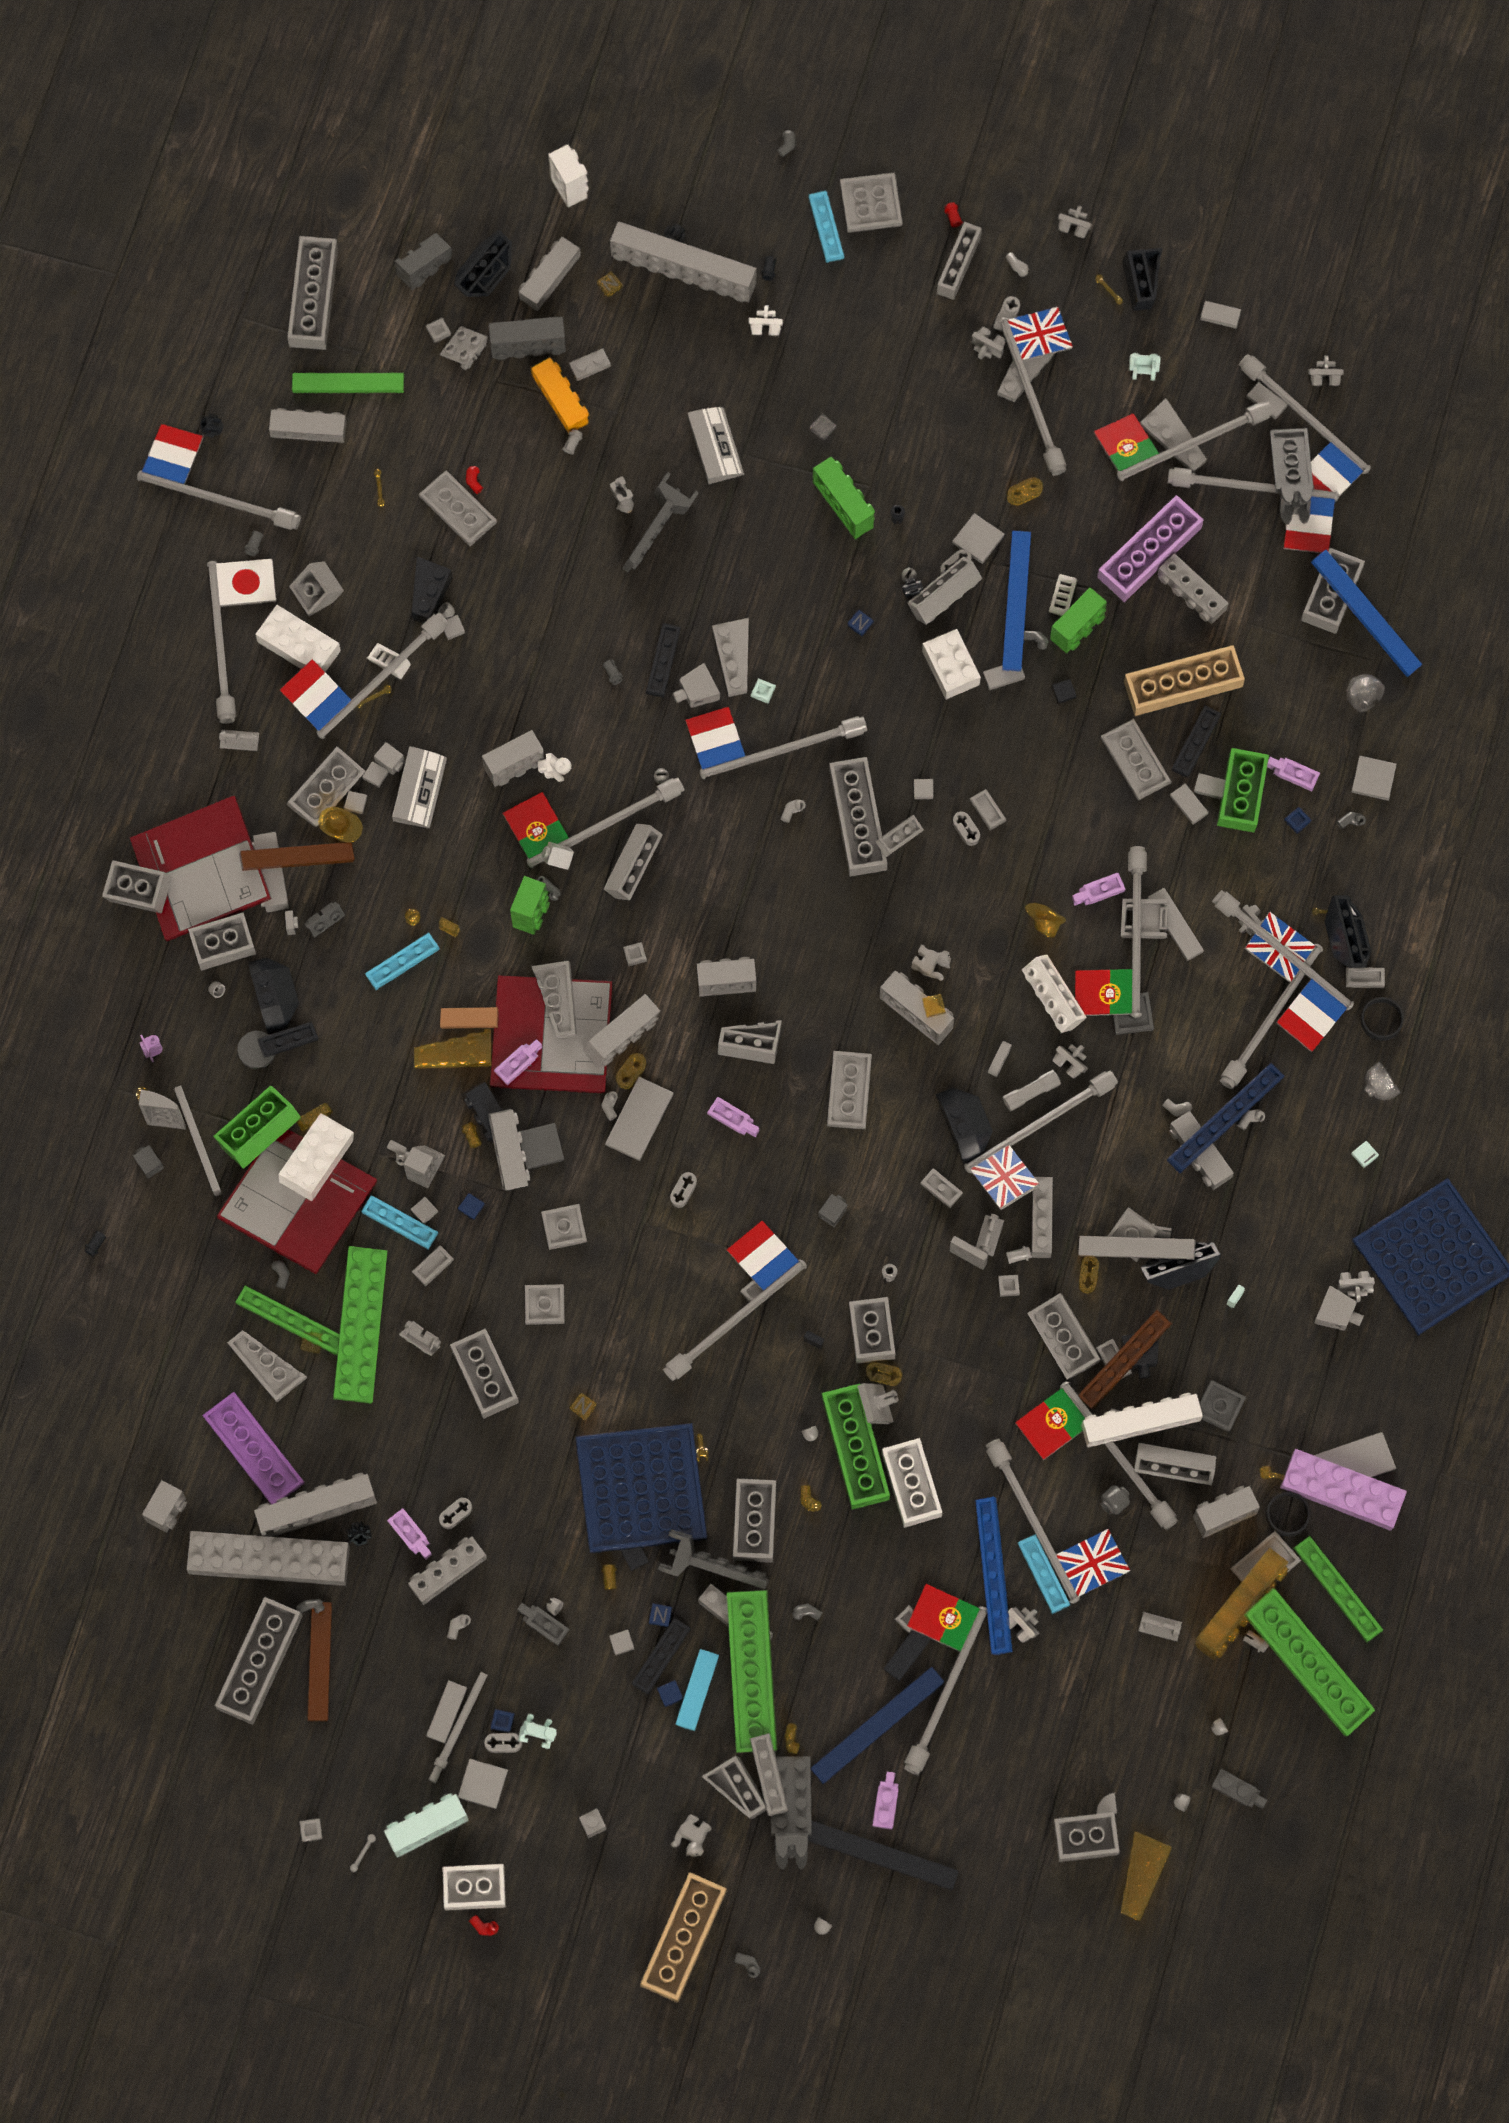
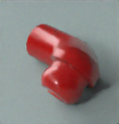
M473 466L469 467L466 471V483L478 494L483 490V487L476 481L480 472L479 468Z
M477 1915L469 1920L480 1935L492 1936L499 1929L496 1922L483 1923Z

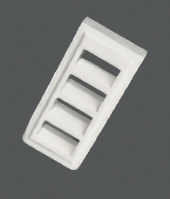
M1059 574L1049 613L1062 616L1070 608L1077 583L1076 578ZM1059 589H1060V590H1063V591L1070 592V593H1069V594H1066V593L1059 592ZM1057 597L1067 599V602L1058 600ZM1055 604H1058V605H1061V606H1065V609L1058 608V607H1054V606H1055Z
M377 643L368 656V660L385 669L399 654ZM383 651V654L380 656V658L376 659L380 652ZM406 658L391 674L401 679L411 665Z

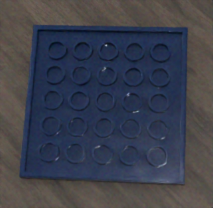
M1448 1178L1352 1239V1242L1418 1336L1509 1277L1508 1262Z
M692 1423L575 1437L590 1553L680 1543L681 1540L669 1536L671 1530L692 1535L693 1541L707 1539Z

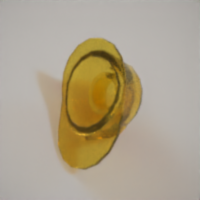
M328 807L319 816L318 822L321 830L338 840L347 843L354 842L362 834L363 827L360 819L344 809Z
M1030 903L1025 906L1026 912L1034 918L1035 929L1051 938L1056 936L1060 925L1066 921L1065 917L1057 914L1047 906L1037 903Z

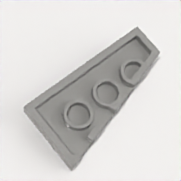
M1055 353L1023 361L1030 382L1040 373V370L1051 360ZM1013 360L999 388L998 395L1015 402L1023 393L1024 387Z
M1167 399L1162 401L1140 422L1142 428L1166 450L1193 439ZM1198 445L1174 456L1187 469H1192V473H1195L1207 460Z
M749 618L712 625L728 696L747 693Z
M563 961L532 966L557 1038L577 1036L570 962Z
M243 1330L227 1342L276 1402L307 1379V1376L300 1373L292 1365L282 1360Z

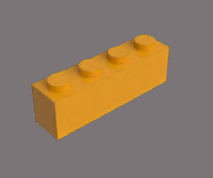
M548 358L531 368L532 377L567 432H571L572 429L578 430L588 424L589 413L584 406L581 407L579 404L580 399L576 392L570 390V383L566 377H562L560 374L561 369L557 362L553 363L551 358Z

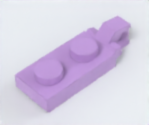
M1270 757L1267 768L1274 771L1273 774L1309 791L1313 790L1320 775L1319 772L1287 758L1277 760Z
M1115 873L1083 885L1079 889L1080 893L1072 895V901L1074 906L1083 902L1085 905L1093 904L1125 892L1126 889L1119 873Z
M536 1039L531 1045L527 1043L521 1045L494 1072L508 1086L538 1057L536 1053L542 1048V1044Z
M719 1097L716 1098L707 1112L709 1116L743 1135L747 1132L756 1137L759 1132V1127L752 1124L754 1120L748 1114Z
M403 1508L387 1520L415 1555L420 1552L425 1560L432 1556L426 1547L429 1544L426 1536Z
M887 1772L886 1782L880 1781L873 1820L874 1827L893 1829L898 1796V1784L893 1783L895 1776L893 1772Z

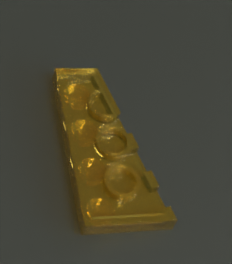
M491 1028L481 1033L475 1034L474 1032L467 1034L465 1037L457 1039L455 1037L448 1039L449 1041L435 1042L414 1048L415 1069L491 1066Z
M1138 1832L1134 1833L1121 1913L1141 1921L1172 1847Z

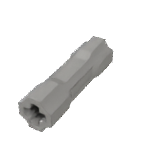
M1051 1070L1040 1076L1036 1081L1021 1089H1016L1002 1098L1006 1107L1011 1112L1039 1094L1061 1085V1082L1056 1072Z

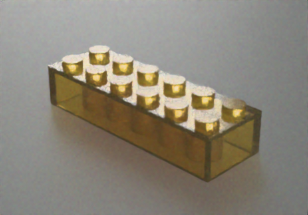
M1269 1547L1196 1638L1195 1646L1213 1660L1216 1657L1221 1658L1227 1650L1226 1644L1229 1641L1232 1643L1239 1635V1628L1241 1626L1245 1627L1249 1623L1244 1614L1271 1589H1276L1275 1586L1278 1580L1281 1582L1286 1577L1289 1570L1287 1568L1288 1561Z

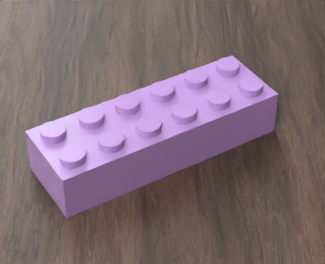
M1176 495L1099 569L1097 578L1125 602L1159 567L1202 528L1203 519Z
M1295 1449L1280 1489L1297 1493L1306 1499L1390 1531L1394 1528L1407 1492L1298 1449Z

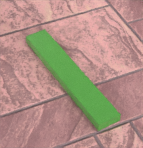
M293 373L292 391L293 393H404V373Z
M244 1286L236 1300V1304L337 1356L338 1333Z
M1310 1536L1294 1547L1297 1554L1366 1642L1383 1631L1378 1622Z

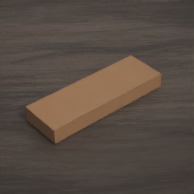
M497 1007L441 1008L440 1027L441 1029L498 1028L499 1009Z

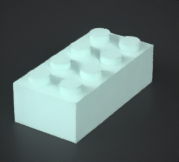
M452 1794L445 1795L440 1799L441 1802L435 1805L430 1803L422 1808V1812L418 1814L413 1812L405 1816V1820L398 1824L396 1821L387 1826V1830L384 1832L397 1858L469 1821L456 1794L453 1796Z

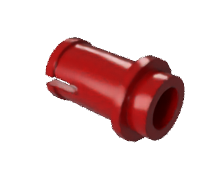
M949 203L945 206L944 212L948 214L951 226L955 228L962 225L963 222L957 210L958 205Z

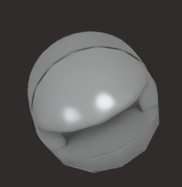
M906 568L903 570L902 580L904 583L906 579H909L906 578L909 572H911L909 578L915 577L916 580L917 574L914 569Z
M445 602L441 605L438 612L448 619L454 616L455 609L450 603Z
M663 768L656 770L654 773L655 782L661 784L669 780L668 771Z
M214 981L208 987V991L213 997L220 998L225 993V986L220 982Z
M816 1426L801 1431L807 1441H814L818 1437Z
M557 1598L550 1599L551 1604L547 1603L546 1608L555 1616L561 1611L564 1603Z
M1221 1718L1212 1723L1211 1728L1214 1734L1223 1735L1228 1732Z
M1184 1794L1177 1795L1174 1799V1805L1177 1809L1185 1812L1189 1805L1190 1797Z
M819 1917L814 1925L815 1931L821 1935L826 1934L832 1927V1925Z

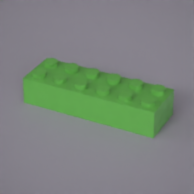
M860 1384L822 1393V1401L851 1510L890 1500L871 1423L867 1422L858 1390V1385Z

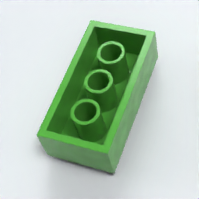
M831 456L813 468V483L854 539L873 528L875 511L871 504H867L864 501L862 492L859 489H855L851 477L844 474L838 460L835 461Z
M1235 748L1231 749L1217 826L1255 832L1269 755Z
M269 1086L213 1137L221 1148L244 1169L301 1117L290 1102L272 1086Z

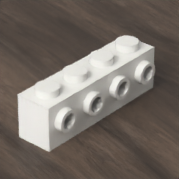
M1048 955L1036 957L1022 969L1026 980L1030 982L1035 990V994L1040 998L1045 1006V1010L1050 1014L1055 1022V1026L1061 1033L1073 1030L1087 1018Z

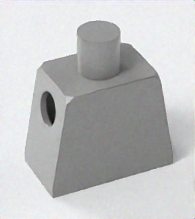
M705 663L680 678L679 685L681 689L672 693L676 703L687 699L690 707L720 700V693Z
M1329 1286L1314 1323L1345 1330L1348 1322L1360 1326L1364 1315L1353 1311L1357 1303L1355 1300Z

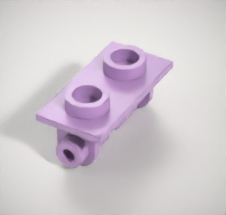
M140 1035L142 1042L139 1043L145 1057H150L151 1061L154 1062L152 1057L162 1052L159 1038L156 1035H151L144 1039Z

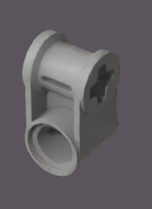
M1011 296L1005 299L994 323V329L1003 332L1001 325L998 323L1003 317L1008 319L1017 318L1020 301L1016 297Z

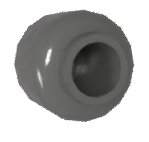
M1111 1486L1102 1494V1502L1100 1504L1108 1514L1117 1515L1129 1505L1130 1500L1128 1496L1130 1494L1122 1486Z

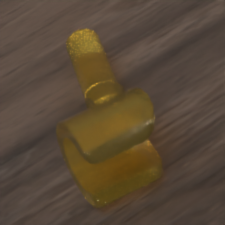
M698 1434L697 1461L700 1462V1456H705L706 1461H708V1449L703 1445L702 1434Z
M1271 1466L1260 1468V1475L1263 1479H1284L1285 1475L1272 1473Z

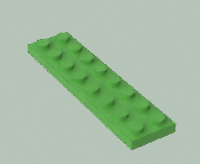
M348 1247L333 1399L371 1404L373 1402L387 1259L386 1250Z
M1271 1589L1244 1614L1344 1736H1348L1375 1711L1373 1706L1275 1589Z
M767 1590L728 1592L727 1605L736 1752H753L750 1738L768 1733L771 1734L774 1751H776Z

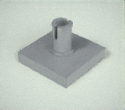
M867 1383L858 1385L867 1422L875 1424H890L894 1422L889 1405L898 1402V1397L894 1398L898 1396L894 1390L885 1393L883 1385Z

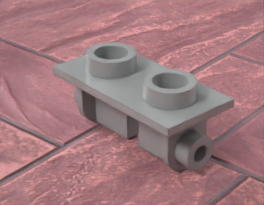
M222 730L219 735L220 748L257 751L259 733Z
M991 1214V1216L985 1215L976 1248L987 1253L989 1256H994L1004 1220L998 1219L999 1216Z
M408 1321L405 1325L406 1328L399 1334L406 1341L414 1344L430 1356L441 1347L439 1346L441 1341H439L438 1337L429 1331H426L423 1335L424 1328L414 1321Z
M1143 1612L1139 1632L1177 1641L1182 1622Z

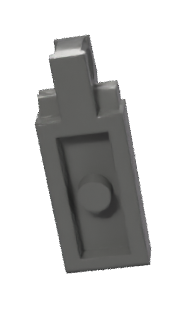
M521 1603L517 1609L518 1612L525 1616L522 1620L557 1646H559L569 1632L566 1626L539 1607L532 1605L529 1608Z
M1223 1769L1220 1770L1212 1785V1788L1246 1807H1252L1255 1804L1263 1809L1267 1802L1265 1798L1259 1796L1260 1791L1254 1786Z

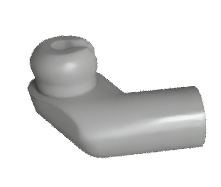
M1013 253L1006 255V260L1014 271L1018 272L1020 276L1028 274L1029 268L1027 264L1018 260Z
M799 799L788 802L784 808L781 820L789 823L792 814L800 812L805 808V802Z
M614 1091L607 1093L601 1104L609 1121L617 1118L613 1107L618 1095Z
M1167 1099L1162 1105L1176 1117L1192 1110V1105L1189 1102L1176 1105L1170 1099Z
M1259 1109L1249 1110L1242 1116L1237 1126L1245 1130L1250 1122L1263 1121L1265 1113Z
M390 1140L387 1149L396 1153L398 1165H404L402 1161L407 1148Z
M466 1614L453 1618L450 1622L447 1638L456 1640L458 1631L469 1625L471 1618Z

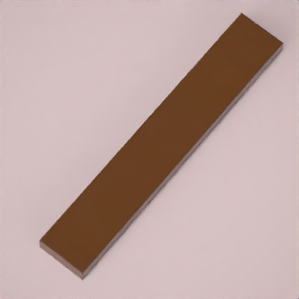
M351 842L244 850L239 853L242 871L354 862L355 860Z
M1156 1310L1078 1396L1091 1409H1094L1172 1323L1161 1312Z
M323 1602L322 1604L325 1609L319 1613H316L314 1608H312L308 1721H328L332 1602Z

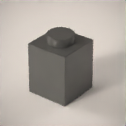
M150 1146L139 1148L135 1152L136 1154L133 1155L147 1179L164 1169Z
M831 1194L819 1211L818 1217L832 1227H835L847 1210L848 1204H846V1200L839 1195L834 1196Z

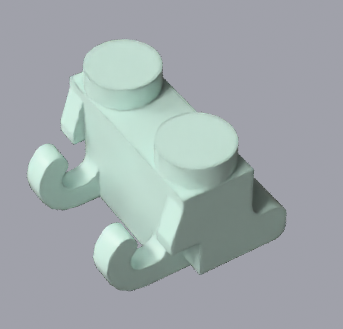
M1138 353L1131 354L1129 370L1133 371L1132 379L1136 380L1137 374H1151V380L1155 381V373L1159 372L1160 356L1156 354H1151L1150 356L1139 355Z
M528 1714L526 1721L521 1726L518 1741L527 1743L528 1738L525 1735L545 1739L546 1741L545 1743L542 1742L541 1747L549 1749L551 1742L556 1737V1729L549 1728L552 1720L547 1719L545 1725L541 1726L531 1722L534 1716Z

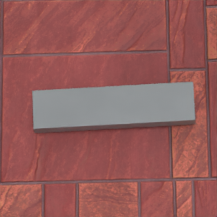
M1165 888L1148 896V899L1169 900V905H1162V907H1168L1167 930L1186 961L1203 953V948Z
M768 1733L750 1738L768 1815L772 1816L789 1811L771 1734Z

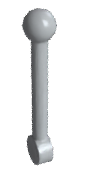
M373 1834L368 1836V1841L356 1862L350 1866L352 1872L358 1870V1864L370 1844L376 1840Z

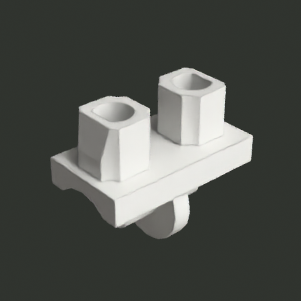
M765 305L764 311L757 310V316H764V318H749L752 335H762V325H769V335L779 336L783 320L768 319V316L775 317V311H768V305Z
M552 753L546 754V759L538 760V771L544 773L547 779L555 778L559 782L564 781L562 774H567L571 769V762L567 758L558 759Z

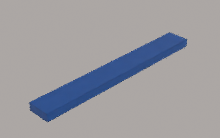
M1012 531L1002 670L1021 672L1031 532Z
M1324 550L1311 561L1406 677L1410 676L1422 665L1327 550Z
M995 1497L976 1500L991 1653L992 1655L1012 1652L997 1500Z

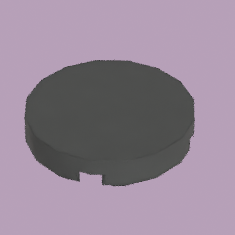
M252 1031L241 1038L238 1043L237 1052L245 1066L256 1069L264 1068L272 1063L275 1055L264 1058L257 1041L259 1038L269 1034L263 1031Z

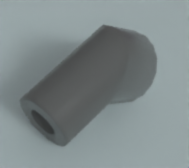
M1024 630L1023 640H1035L1038 642L1037 646L1039 649L1047 648L1048 638L1041 632Z
M540 876L537 881L546 883L549 899L553 901L558 900L561 895L560 889L544 876Z

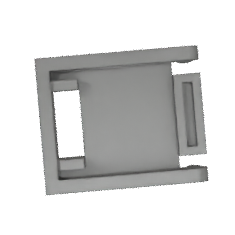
M1123 899L1121 937L1133 938V926L1127 925V911H1133V899ZM1141 899V938H1167V933L1160 931H1167L1168 907H1162V905H1169V900Z

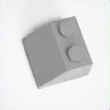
M325 561L310 563L289 586L308 616L333 603L344 591Z

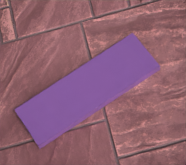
M235 1392L231 1393L203 1415L271 1505L277 1503L278 1499L288 1497L305 1484Z

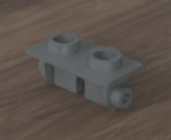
M330 902L320 910L323 914L322 916L316 913L306 920L305 926L308 930L310 929L314 938L345 916L339 904Z

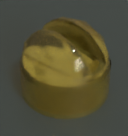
M409 909L405 914V919L408 924L416 925L419 923L421 916L418 910Z

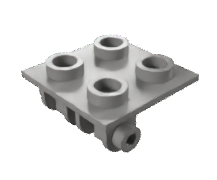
M461 326L440 355L461 363V368L466 370L471 367L474 362L473 359L476 360L484 347L487 346L488 337Z

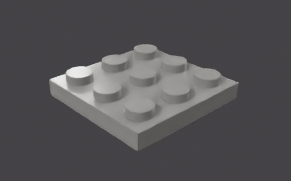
M895 173L840 179L847 232L902 226Z

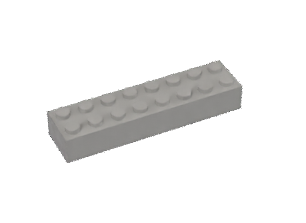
M619 221L610 240L611 256L616 260H625L636 267L642 266L648 268L651 272H660L669 278H678L684 283L699 285L704 290L710 289L722 296L734 297L735 300L740 302H749L756 285L755 267Z
M191 1531L187 1571L193 1575L346 1586L350 1546L347 1542Z

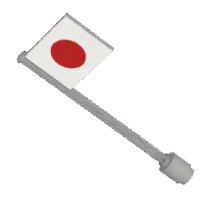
M272 559L230 563L209 561L207 563L210 574L221 695L216 699L217 718L220 720V723H232L236 717L235 699L228 694L220 607L276 602Z

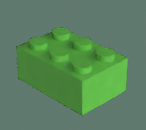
M1089 588L1054 623L1050 640L1065 653L1075 650L1080 644L1081 638L1083 636L1086 638L1092 632V627L1095 624L1099 625L1104 620L1107 601L1093 589Z
M524 876L510 909L514 928L533 935L536 929L540 930L543 919H541L542 914L548 911L550 905L546 883Z

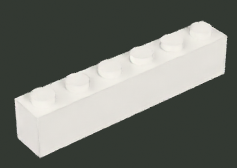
M1185 1393L1180 1395L1179 1398L1172 1399V1397H1168L1155 1404L1153 1402H1146L1142 1404V1407L1134 1408V1406H1129L1120 1412L1112 1410L1105 1412L1103 1416L1099 1417L1096 1415L1087 1416L1081 1425L1087 1447L1199 1422L1203 1415L1197 1394Z

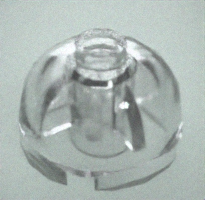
M1362 674L1350 680L1346 696L1354 709L1358 712H1364L1375 706L1371 703L1376 699L1380 700L1382 698L1385 687L1375 676Z
M1380 1062L1373 1065L1367 1071L1365 1076L1367 1086L1365 1090L1370 1097L1375 1096L1378 1100L1387 1101L1401 1094L1397 1085H1394L1393 1079Z

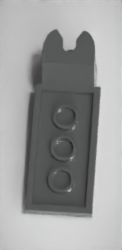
M1307 428L1270 430L1276 494H1280L1279 509L1281 520L1286 525H1289L1292 521V515L1297 514L1299 520L1306 524L1310 519L1311 497L1314 488Z
M667 472L653 493L661 509L622 567L627 573L631 568L635 570L644 557L642 554L645 555L654 542L653 540L660 533L671 514L684 515L699 493L695 491L689 499L679 492V488L674 489L665 483L671 475L669 472Z
M676 1530L669 1532V1536L681 1540L677 1551L670 1550V1554L676 1556L673 1566L662 1563L658 1566V1570L678 1577L690 1564L763 1589L767 1587L770 1577L766 1576V1572L760 1570L753 1572L748 1570L747 1566L738 1563L734 1566L729 1564L727 1559L718 1557L716 1560L710 1558L711 1555L706 1552L700 1551L695 1553L693 1536Z
M810 1756L776 1757L789 1810L771 1816V1836H775L776 1862L779 1868L784 1870L788 1864V1858L795 1857L796 1865L799 1869H803L808 1858V1836H811Z

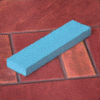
M822 191L809 194L808 197L826 263L844 259L827 192Z
M427 933L366 972L365 975L375 990L440 950L439 946L430 933Z
M372 1195L361 1211L364 1215L428 1250L438 1234L436 1230Z
M1036 1534L1018 1542L1017 1544L1051 1613L1054 1614L1070 1606Z
M700 1649L676 1726L695 1731L719 1655Z

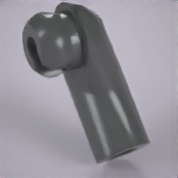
M786 130L783 133L785 144L777 150L781 157H784L795 147V134L793 131Z
M1349 812L1336 821V823L1343 829L1348 824L1364 825L1366 818L1363 814Z
M274 1261L272 1269L279 1275L276 1287L285 1289L290 1272L283 1261Z
M314 1599L299 1603L296 1609L303 1613L314 1608V1611L319 1613L325 1607L322 1604V1600Z
M803 1604L793 1609L792 1616L796 1620H800L802 1616L809 1615L818 1621L823 1612L810 1604Z
M736 1954L735 1963L745 1965L750 1977H757L760 1973V1967L756 1959L752 1956Z

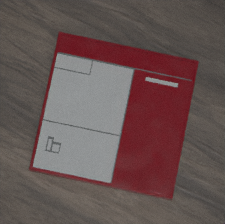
M235 796L130 837L140 867L165 872L172 877L162 914L156 912L166 941L189 933L188 929L224 919L272 899L261 869L242 871L239 853L244 850H254Z
M498 975L496 1007L499 1009L498 1028H494L490 1087L605 1093L607 1066L602 1065L598 1068L583 1050L588 1041L610 1023L612 981L572 979L577 1036L558 1039L536 977ZM537 1039L542 1044V1048L536 1053L538 1057L507 1086L494 1070L521 1045L526 1043L531 1045Z
M288 1129L254 1159L218 1213L217 1219L317 1275L377 1183V1179L341 1159L313 1201L308 1200L279 1182L280 1171L303 1139V1137Z

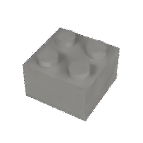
M161 1480L142 1515L147 1523L167 1533L169 1529L172 1530L177 1522V1514L186 1507V1497L181 1490Z

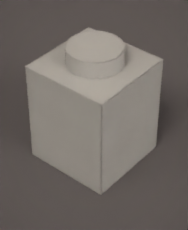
M387 742L374 755L375 762L387 769L392 775L396 771L399 772L405 764L404 755Z
M548 842V845L543 849L542 857L548 865L568 870L574 852L570 847Z
M598 1809L579 1817L588 1838L606 1830Z

